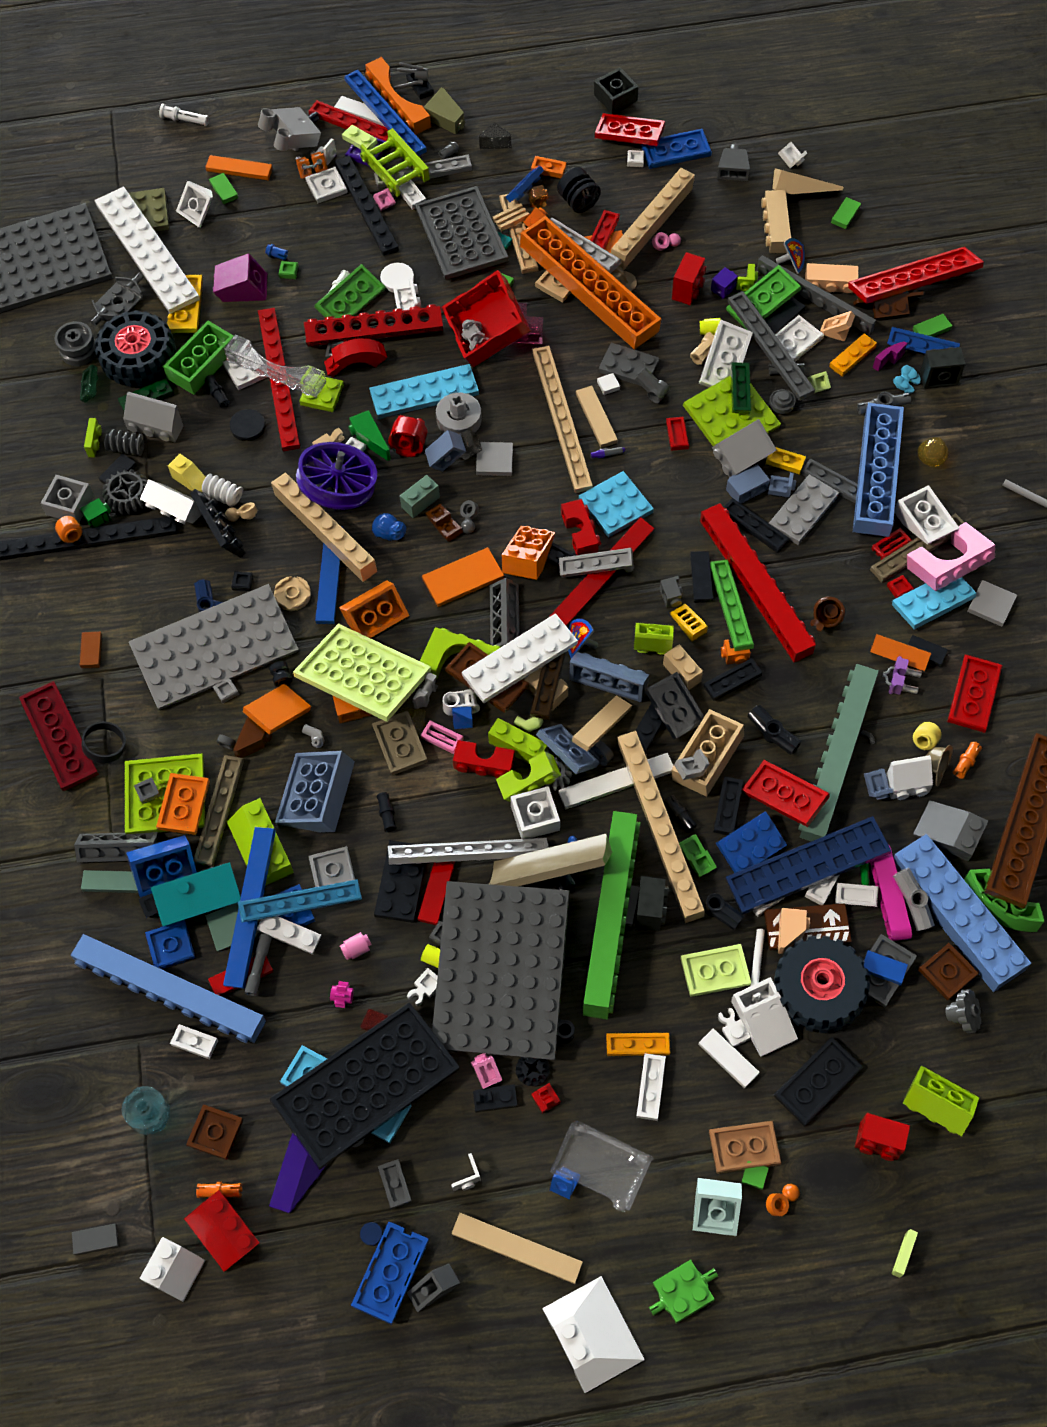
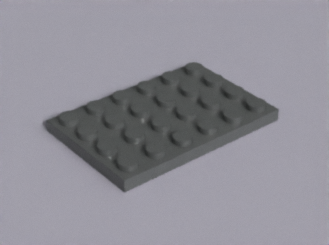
M477 186L415 204L416 211L445 280L509 261L506 250Z

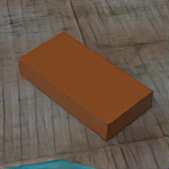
M101 631L82 632L81 668L100 667Z

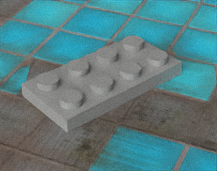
M809 474L769 524L790 538V541L799 545L836 500L839 492Z

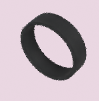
M96 722L88 726L83 732V753L94 762L111 763L119 759L125 750V734L119 726L113 723ZM109 730L120 737L123 745L114 754L98 755L87 748L85 738L93 731Z

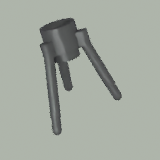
M400 62V66L412 69L397 68V71L415 73V79H418V81L393 86L392 88L395 90L423 84V81H428V68Z

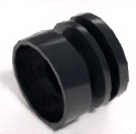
M575 167L567 171L557 185L558 193L576 213H583L592 208L601 195L600 187L581 167Z

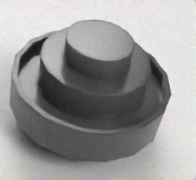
M776 390L770 396V408L776 413H789L794 409L796 399L794 394L788 390Z

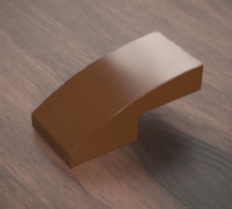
M441 504L426 513L435 528L448 542L463 533L462 528L452 519L450 512Z

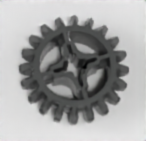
M124 469L122 473L117 471L116 475L111 474V479H106V484L103 485L102 491L104 502L107 503L110 510L113 509L115 513L120 512L122 515L127 512L130 515L131 511L137 513L138 508L143 509V504H146V502L140 500L148 482L146 476L139 471L134 472L132 469L129 472Z

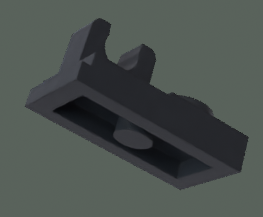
M515 1084L473 1091L475 1113L517 1107Z

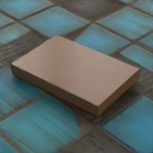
M773 1121L709 1129L717 1174L741 1171L747 1168L781 1165Z

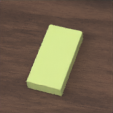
M910 1229L905 1233L892 1275L898 1278L904 1275L918 1232Z

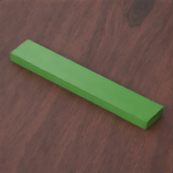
M728 559L710 562L711 573L734 650L753 649L754 643Z

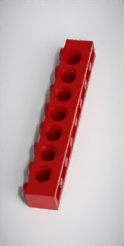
M431 304L427 305V308L414 306L410 307V310L398 308L392 310L393 312L381 310L375 312L376 314L364 312L360 313L359 316L348 314L343 315L342 318L307 320L308 322H304L306 343L310 347L327 345L328 343L338 341L346 342L353 339H377L443 331L441 308ZM426 315L429 317V320L422 322L420 317ZM407 317L412 319V322L409 324L403 322ZM392 319L395 321V324L388 326L386 322ZM375 321L378 323V326L371 328L369 324ZM358 323L361 325V328L354 330L352 326ZM337 326H343L344 330L342 332L335 331V328ZM320 328H326L327 332L325 334L318 333V330Z

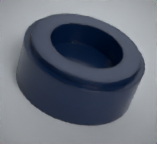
M374 1222L366 1223L360 1231L361 1240L368 1246L377 1245L383 1235L380 1226Z

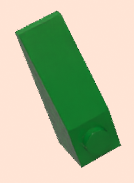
M369 410L350 417L348 428L351 435H355L357 440L366 444L367 448L385 460H391L390 450Z

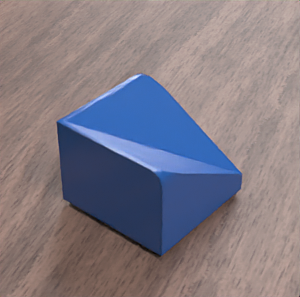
M471 707L452 708L454 729L473 728Z

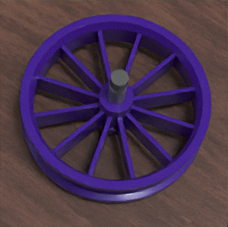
M322 442L308 447L299 458L296 473L297 485L307 498L321 506L341 510L353 509L368 502L374 493L377 480V469L371 458L363 451L339 442ZM329 458H336V463H332ZM330 486L334 488V492L327 491L326 489ZM337 488H341L345 494L337 493Z

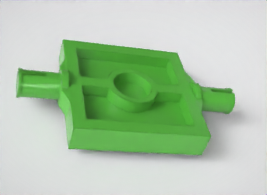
M689 1260L654 1281L653 1285L659 1294L660 1301L649 1307L652 1315L654 1316L665 1309L671 1314L677 1324L714 1302L715 1299L708 1289L707 1283L718 1277L715 1269L713 1268L702 1275L696 1269L693 1262Z

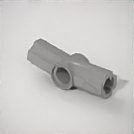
M905 868L893 875L904 896L905 904L909 907L916 931L935 926L927 904L928 895L920 888L910 868ZM915 893L919 897V901L917 904H915L913 901V896Z

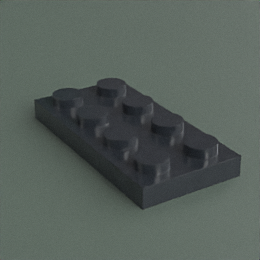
M194 489L190 495L219 545L241 558L246 554L243 549L244 545L235 536V529L228 524V517L220 510L219 502L215 498H210L205 492Z
M389 840L388 846L415 844ZM387 850L374 912L375 917L415 922L426 863L389 865Z

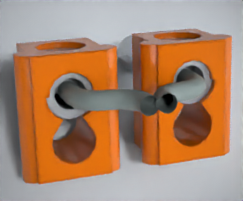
M315 151L310 153L313 165H310L309 159L305 157H296L300 178L312 175L311 168H314L316 173L328 169L323 153H316Z

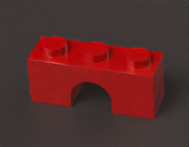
M582 499L561 504V516L566 529L571 527L581 529V531L572 534V545L576 555L597 553L598 545H601L599 535H595L594 522L589 519L588 506L584 505Z
M457 740L453 757V768L459 772L469 771L475 772L480 776L492 775L499 778L513 770L515 750L495 747L494 754L490 758L482 759L477 756V743Z

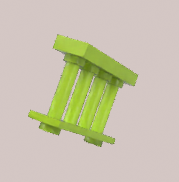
M392 128L387 131V141L375 148L368 150L363 144L360 145V157L382 179L389 191L398 197L400 196V185L415 177H420L423 182L430 180L427 165ZM389 147L396 150L379 160L374 157V155ZM398 157H402L405 160L388 170L383 167L384 164ZM406 167H411L414 170L397 180L391 176Z

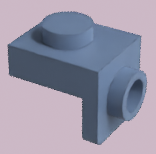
M790 473L789 478L771 475L768 494L790 497L791 490L795 491L796 480H793L794 473Z
M885 769L864 773L869 796L876 797L878 800L887 798L888 794L893 792V788H889Z

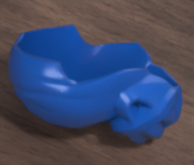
M383 513L374 519L372 531L376 537L389 541L399 540L404 537L406 526L403 522L397 521L393 515Z

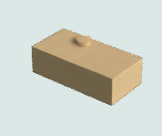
M709 709L678 758L679 760L693 757L696 750L701 749L708 759V768L703 776L683 780L676 767L673 766L671 769L672 780L707 797L743 739L744 725Z

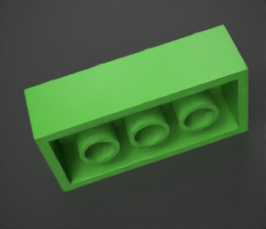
M207 321L163 366L167 379L194 395L205 384V378L208 375H213L223 365V362L228 360L238 349L235 337Z

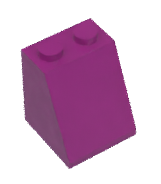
M249 253L215 266L213 292L222 302L264 301L267 296L268 273Z

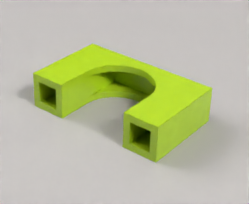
M435 627L420 662L430 666V673L437 675V679L446 659L453 654L459 653L468 642H471L488 655L501 647L486 644L482 640L470 639L463 634L452 633L445 628L439 629Z

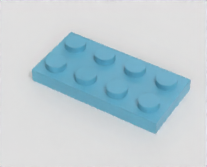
M961 577L937 591L925 583L892 600V606L913 629H916L976 597L977 593Z

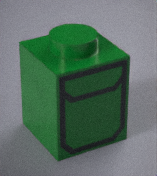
M99 498L80 508L84 519L91 528L100 527L111 521L109 506L107 503L103 504Z

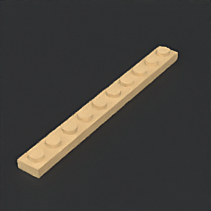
M550 346L533 349L534 360L575 493L588 491L593 488Z

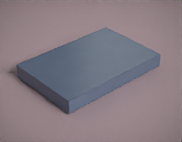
M562 724L540 729L536 734L575 774L596 768L600 763L589 751L587 752L572 742L573 735Z

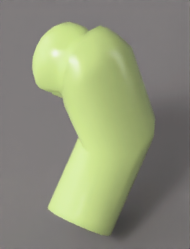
M517 716L514 721V725L527 732L536 730L543 724V719L536 717L525 720Z

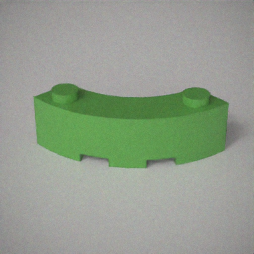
M976 869L968 872L964 879L999 924L1019 931H1038L1044 923L1039 903L1027 902L1023 909L984 892L991 873L990 869Z

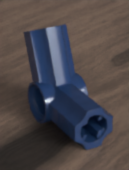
M202 579L194 583L199 612L206 610L203 609L205 606H210L209 608L223 603L213 600L210 581Z

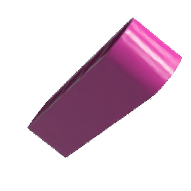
M891 850L890 854L871 861L870 866L875 886H878V898L888 938L892 941L911 939L912 930L903 894L893 878L897 870Z

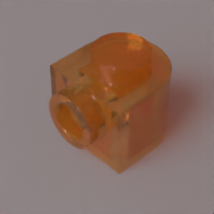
M543 185L532 187L527 193L531 207H546V199H549L547 189H544Z

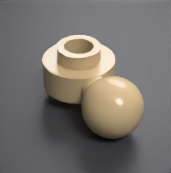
M250 502L242 505L239 509L230 507L226 510L225 514L228 517V521L234 522L238 520L239 516L247 520L252 519L258 510L255 504Z

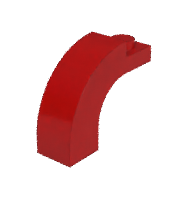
M353 339L332 348V356L324 361L328 376L334 377L346 366L357 362H364L377 367L387 358L384 345L372 339Z

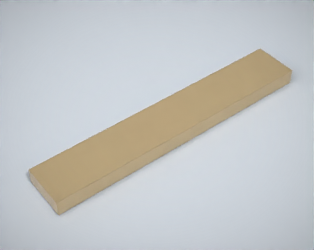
M508 194L499 196L503 211L518 205V201L514 199L509 202L506 199ZM522 221L508 229L521 272L525 274L538 271V264L535 259L520 247L521 232L526 229V225Z
M459 1213L452 1231L453 1236L573 1284L577 1280L583 1263L580 1260L462 1213Z

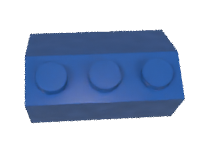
M185 835L126 853L140 897L151 894V887L197 873L190 844Z

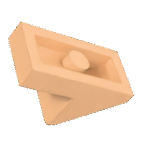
M849 311L825 319L820 332L824 336L845 341L855 317L854 313Z

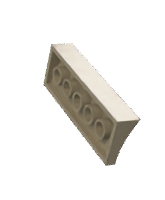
M607 834L494 861L493 873L489 884L518 887L605 866L612 854Z

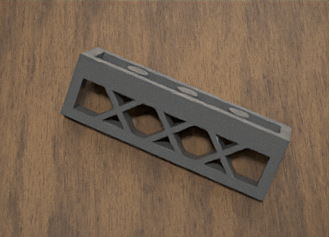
M508 578L490 585V645L500 647L520 636L519 584ZM501 587V591L496 596V589ZM501 602V607H500L499 611L497 612V607H498L499 603ZM501 618V624L497 629V623ZM501 635V642L497 644V640Z
M158 832L127 835L125 833L79 834L74 844L77 862L128 861L127 852L156 844L159 834Z

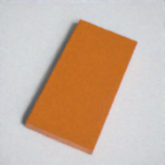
M487 547L424 574L422 579L437 607H440L504 579V574Z

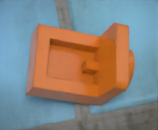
M535 207L523 223L530 227L548 213L541 207L539 209Z
M724 640V645L721 647V656L725 658L726 664H741L750 658V649L735 651L734 648L730 649L729 640Z

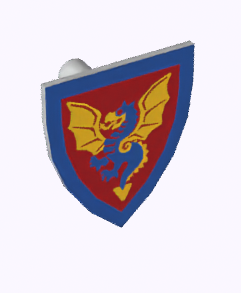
M789 238L783 243L787 254L776 258V262L781 264L791 260L798 274L804 266V245L795 238Z

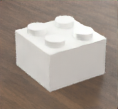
M549 786L511 796V808L521 839H531L560 831V819Z

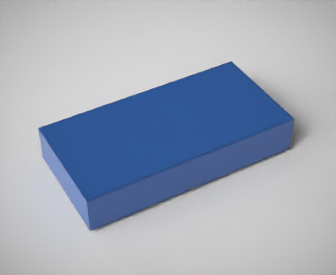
M869 950L866 953L863 965L864 968L868 969L869 974L898 985L902 984L908 964Z

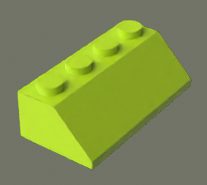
M260 798L241 806L227 821L246 866L255 827L274 829ZM277 833L275 834L265 886L294 873Z

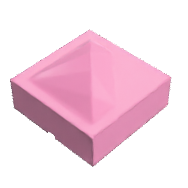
M388 188L373 195L381 211L396 203Z

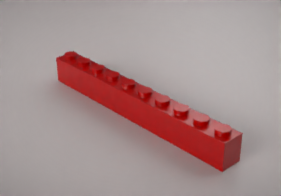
M721 503L701 511V524L725 560L728 559L731 569L792 661L795 663L813 654L816 646L814 637L808 634L805 624L796 616L795 609L789 606L785 594L779 591L776 581L767 573L766 566L758 560L756 551L750 548L747 538L742 536L737 523L733 522L730 518L729 511L723 508Z

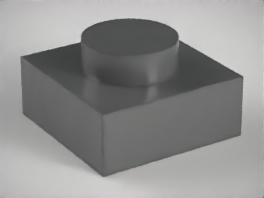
M152 777L134 785L142 805L160 797Z

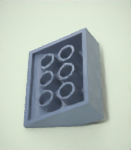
M343 751L296 753L275 823L277 825L315 832H335L355 761Z

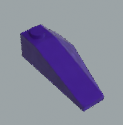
M293 1133L269 1207L289 1214L325 1168L318 1169Z

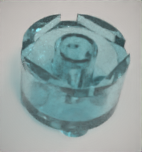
M141 1086L134 1089L124 1099L122 1115L134 1131L149 1135L164 1129L169 1119L170 1108L167 1100L159 1091L153 1087Z

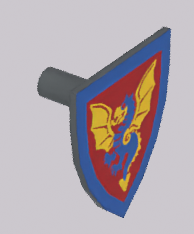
M584 619L570 621L569 630L578 640V644L568 650L570 657L572 658L579 652L584 644L596 649L598 642L589 639L594 632L592 625Z

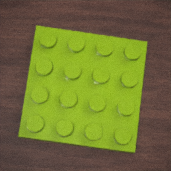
M731 375L683 403V407L712 446H715L758 419L767 434L781 425L751 383L750 414L732 413Z
M202 753L125 761L126 835L167 832L158 830L156 825L170 773L204 777V756ZM152 777L160 797L142 805L134 785ZM205 803L198 828L205 826Z

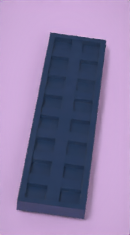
M872 816L726 877V881L741 913L746 914L891 853V849Z

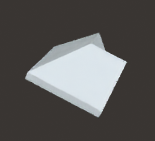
M187 181L176 212L196 226L201 227L213 198L212 191Z

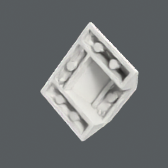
M602 1276L543 1308L584 1393L645 1360Z

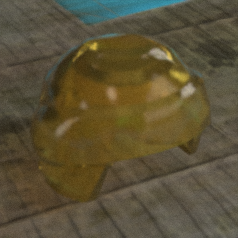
M938 437L925 440L918 448V457L929 466L943 464L949 455L945 442Z

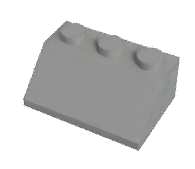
M131 392L127 393L123 417L127 429L132 432L143 433L149 437L154 436L164 441L176 442L183 428L177 405Z

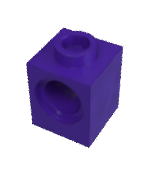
M726 267L723 268L712 279L711 291L724 299L736 288L738 276Z

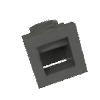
M679 577L661 580L660 592L666 608L679 607L682 604L681 597H683L682 587L679 586Z

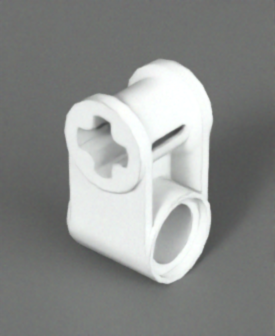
M471 689L446 693L443 696L444 713L453 716L452 708L472 707V714L478 712L480 706L477 704V694ZM449 702L455 703L454 705H448Z

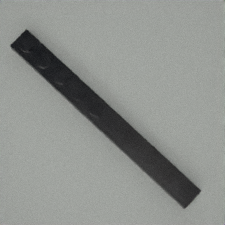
M167 516L82 529L81 537L72 543L62 541L57 533L0 541V561L177 535L175 516Z

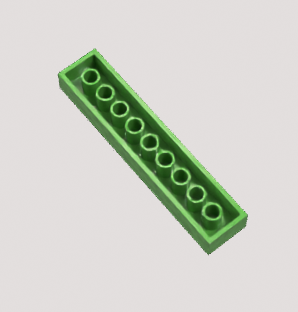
M613 811L609 836L612 854L604 868L583 1004V1016L608 1020V1013H613L615 995L611 993H616L618 975L614 973H619L621 955L617 954L622 953L640 822H637V814Z

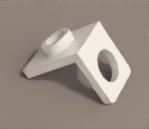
M332 138L324 147L321 146L316 151V153L324 152L327 165L337 155L335 142Z
M471 1153L468 1155L475 1175L451 1184L453 1191L461 1188L463 1191L475 1186L474 1183L481 1181Z

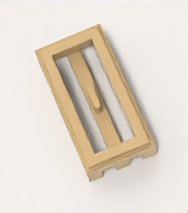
M520 203L493 216V222L503 231L524 221L529 216V213L526 212V209Z

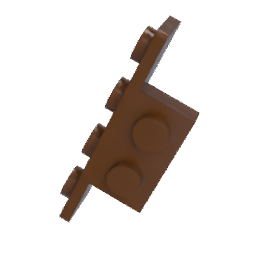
M918 289L909 290L905 294H896L872 302L874 319L908 315V299L921 297L924 295V291L918 292ZM859 297L853 302V305L866 304Z

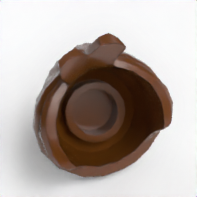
M823 597L819 599L814 606V620H811L810 625L816 626L817 631H821L823 627L831 628L838 626L845 616L843 603L836 597Z

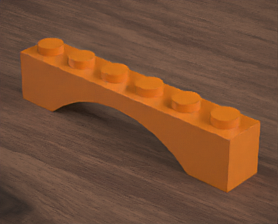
M382 57L365 64L367 80L373 83L376 91L381 93L383 99L389 103L391 108L395 110L415 135L431 128L430 115L423 106L403 99L394 91L390 84V66Z

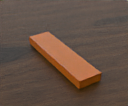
M212 155L209 156L206 164V171L262 180H269L273 169L272 164Z

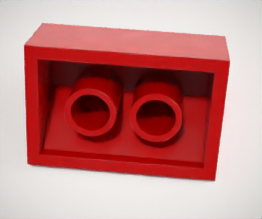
M220 1190L184 1218L223 1271H226L260 1243Z

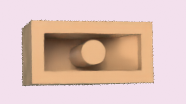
M781 909L778 954H783L804 936L806 930H809L810 918L806 917L807 910Z

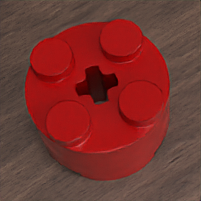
M403 415L398 416L388 439L391 449L392 447L395 448L396 453L405 457H414L417 453L420 454L428 434L424 420Z

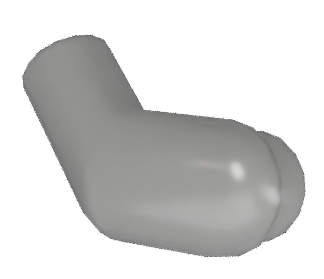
M305 724L302 733L311 736L312 746L316 748L322 747L324 744L322 731Z

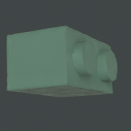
M425 475L400 495L401 508L412 518L416 517L440 498L439 485L428 475Z

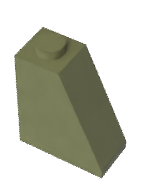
M442 87L423 107L430 115L431 123L454 134H457L465 125L464 112Z

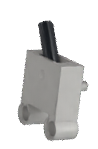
M300 107L264 108L261 110L258 127L264 131H271L274 128L277 132L274 147L280 151H287L288 149L298 151L299 148L315 147L318 145L321 132L314 125L320 119L318 112L307 116Z

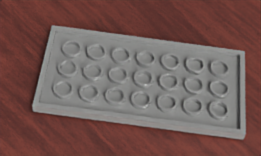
M269 584L129 641L158 710L211 689L214 685L228 678L232 680L299 651Z

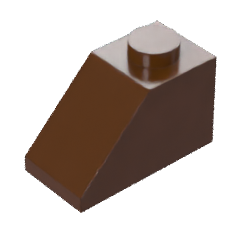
M247 717L233 749L235 756L244 758L265 748L267 741L270 742L272 734L269 735L252 719Z

